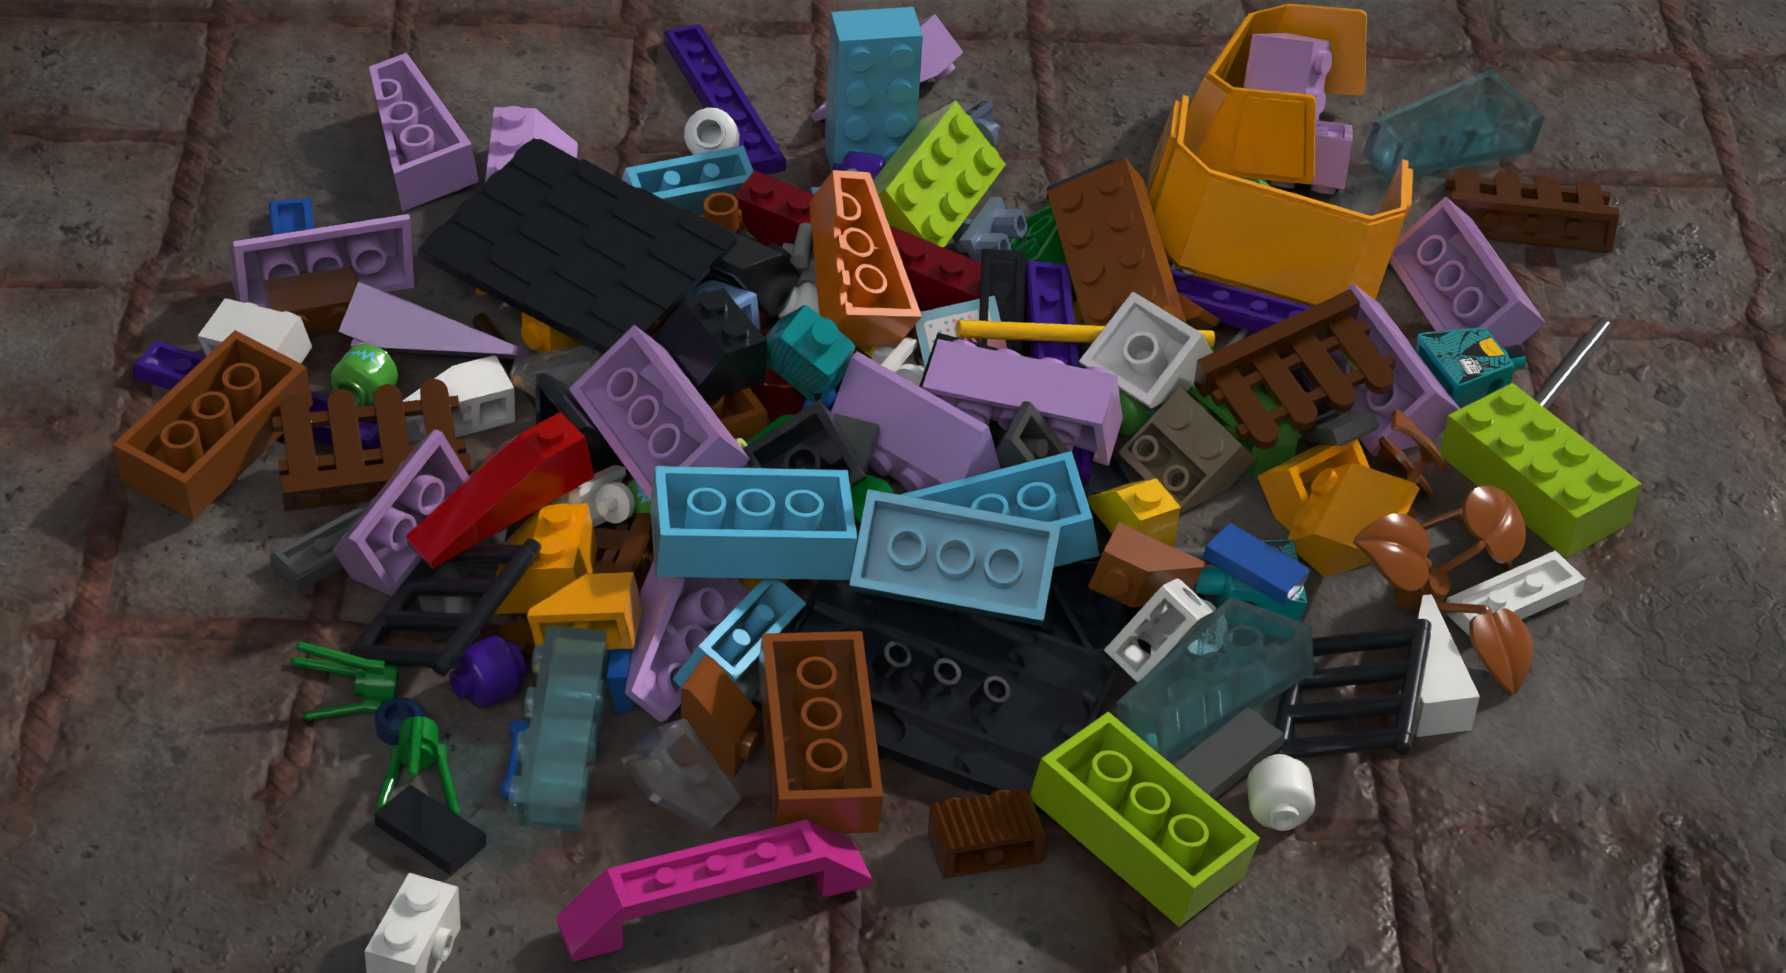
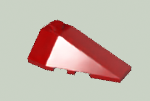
M559 412L504 442L406 535L407 543L433 569L594 478L586 437Z

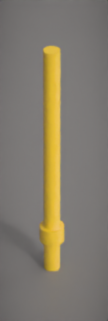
M957 320L955 333L957 338L1093 343L1105 326ZM1197 330L1204 335L1209 347L1213 348L1215 343L1214 331Z

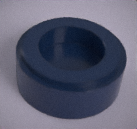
M394 698L382 703L377 708L374 716L375 731L378 738L386 744L397 745L401 723L410 717H425L423 707L418 702L409 698Z

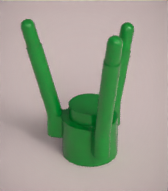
M298 642L296 644V649L300 652L337 663L294 656L290 659L291 665L356 678L354 695L364 697L363 702L306 711L303 713V718L306 721L357 713L375 714L377 708L382 703L396 698L399 666L385 664V661L361 658L305 642Z
M421 716L410 717L399 726L398 744L391 748L390 763L376 804L378 810L388 803L401 764L404 763L408 767V776L414 778L417 776L418 770L425 769L434 762L437 765L449 810L460 816L458 799L447 762V746L439 743V729L433 720Z

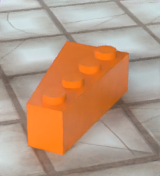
M833 170L809 201L819 315L832 320L838 327V331L851 340L855 346L897 347L922 316L870 172Z

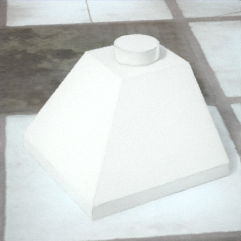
M1132 291L1079 362L1085 368L1091 366L1105 369L1110 374L1117 375L1118 388L1151 409L1166 402L1180 387L1187 392L1194 383L1197 360L1211 354L1212 351L1202 333Z

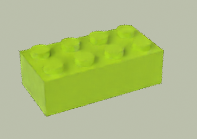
M955 100L923 118L873 182L890 226L945 247L1006 164L999 156L997 150L991 146L976 127L972 118L966 114Z
M1514 383L1449 414L1447 417L1440 449L1442 458L1476 486L1487 485L1504 490L1505 494L1509 495L1520 509L1525 525L1565 558L1631 524L1642 483Z
M1109 712L1041 758L1030 792L1032 801L1178 927L1182 926L1245 877L1260 837Z

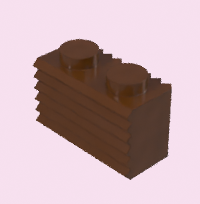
M352 266L264 280L266 308L280 312L287 311L296 316H301L308 337L312 335L316 338L319 334L326 336L328 333L334 335L340 329L357 287Z
M1024 787L1020 791L1015 789L1012 791L998 790L989 796L983 794L980 798L975 795L970 799L966 797L963 799L956 797L948 798L940 804L934 802L930 805L928 840H930L931 848H933V854L936 857V863H938L942 879L1042 863L1046 835L1030 793Z

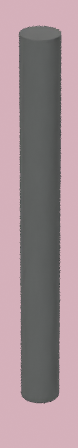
M1599 319L1535 397V401L1547 410L1552 406L1612 331V324L1608 320Z

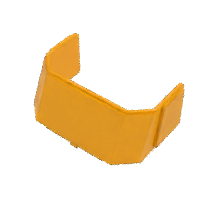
M1285 4L1249 13L1244 17L1204 76L1187 110L1183 144L1207 167L1215 171L1242 178L1311 184L1315 178L1316 98L1311 94L1244 88L1252 34L1293 33L1332 41L1330 49L1332 65L1326 74L1323 92L1361 96L1365 91L1367 13L1364 10Z
M1182 95L1180 101H1174L1151 160L1147 193L1166 256L1177 268L1193 272L1197 277L1311 307L1343 293L1353 283L1376 300L1388 262L1412 204L1413 169L1408 168V160L1401 159L1377 214L1372 216L1210 169L1183 144L1189 96Z

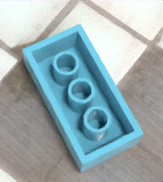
M914 7L831 12L825 151L831 172L833 163L841 164L843 156L849 151L881 155L885 158L887 164L917 126L923 34Z
M1072 451L900 494L1061 524L1053 568L1100 556L1092 514Z
M655 466L650 514L656 577L850 580L857 544V532L848 470Z
M867 489L849 586L852 592L1043 627L1061 524Z

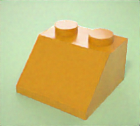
M1357 438L1341 446L1321 443L1257 477L1274 518L1291 532L1294 527L1292 524L1293 518L1308 501L1313 491L1311 489L1312 482L1320 472L1327 468L1333 469L1349 463H1355L1367 468L1370 467Z
M1355 463L1345 464L1333 469L1327 468L1320 472L1312 482L1311 489L1313 491L1305 506L1294 516L1292 521L1294 527L1287 539L1294 541L1296 553L1323 577L1373 564L1370 558L1353 544V540L1365 527L1384 516L1391 514L1407 515L1420 488L1414 482Z
M588 503L545 505L536 510L504 543V545H523L528 538H531L541 544V551L494 614L528 613L530 608L581 576L592 574L598 544ZM507 564L498 565L495 579Z

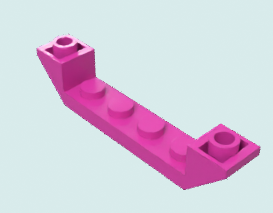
M806 819L608 868L556 916V920L571 962L623 949V921L812 874L823 898L872 886V878L854 841Z

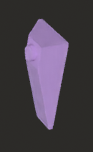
M360 282L357 284L338 331L353 337L350 344L352 347L358 344H369L392 353L468 357L496 355L497 358L527 359L529 351Z
M653 560L640 592L643 610L634 649L631 651L625 694L659 722L667 720L681 704V687L672 680L697 647L737 607L751 590L737 578L656 577Z

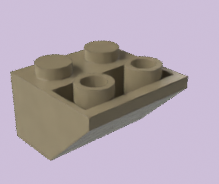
M1182 387L1118 451L1145 480L1158 479L1181 507L1180 514L1226 492L1257 460Z

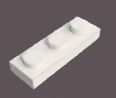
M1555 550L1447 598L1446 603L1487 605L1492 613L1506 608L1513 611L1522 620L1582 593L1586 579ZM1445 612L1470 637L1469 623L1473 617L1479 614Z

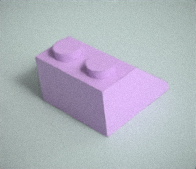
M1293 33L1252 34L1244 88L1311 94L1316 98V121H1318L1319 114L1323 111L1326 102L1323 90L1326 74L1332 65V53L1330 52L1332 41Z

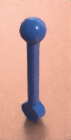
M522 719L514 720L509 724L512 744L506 777L498 787L500 796L507 800L513 799L518 793L515 778L522 740L529 735V724Z

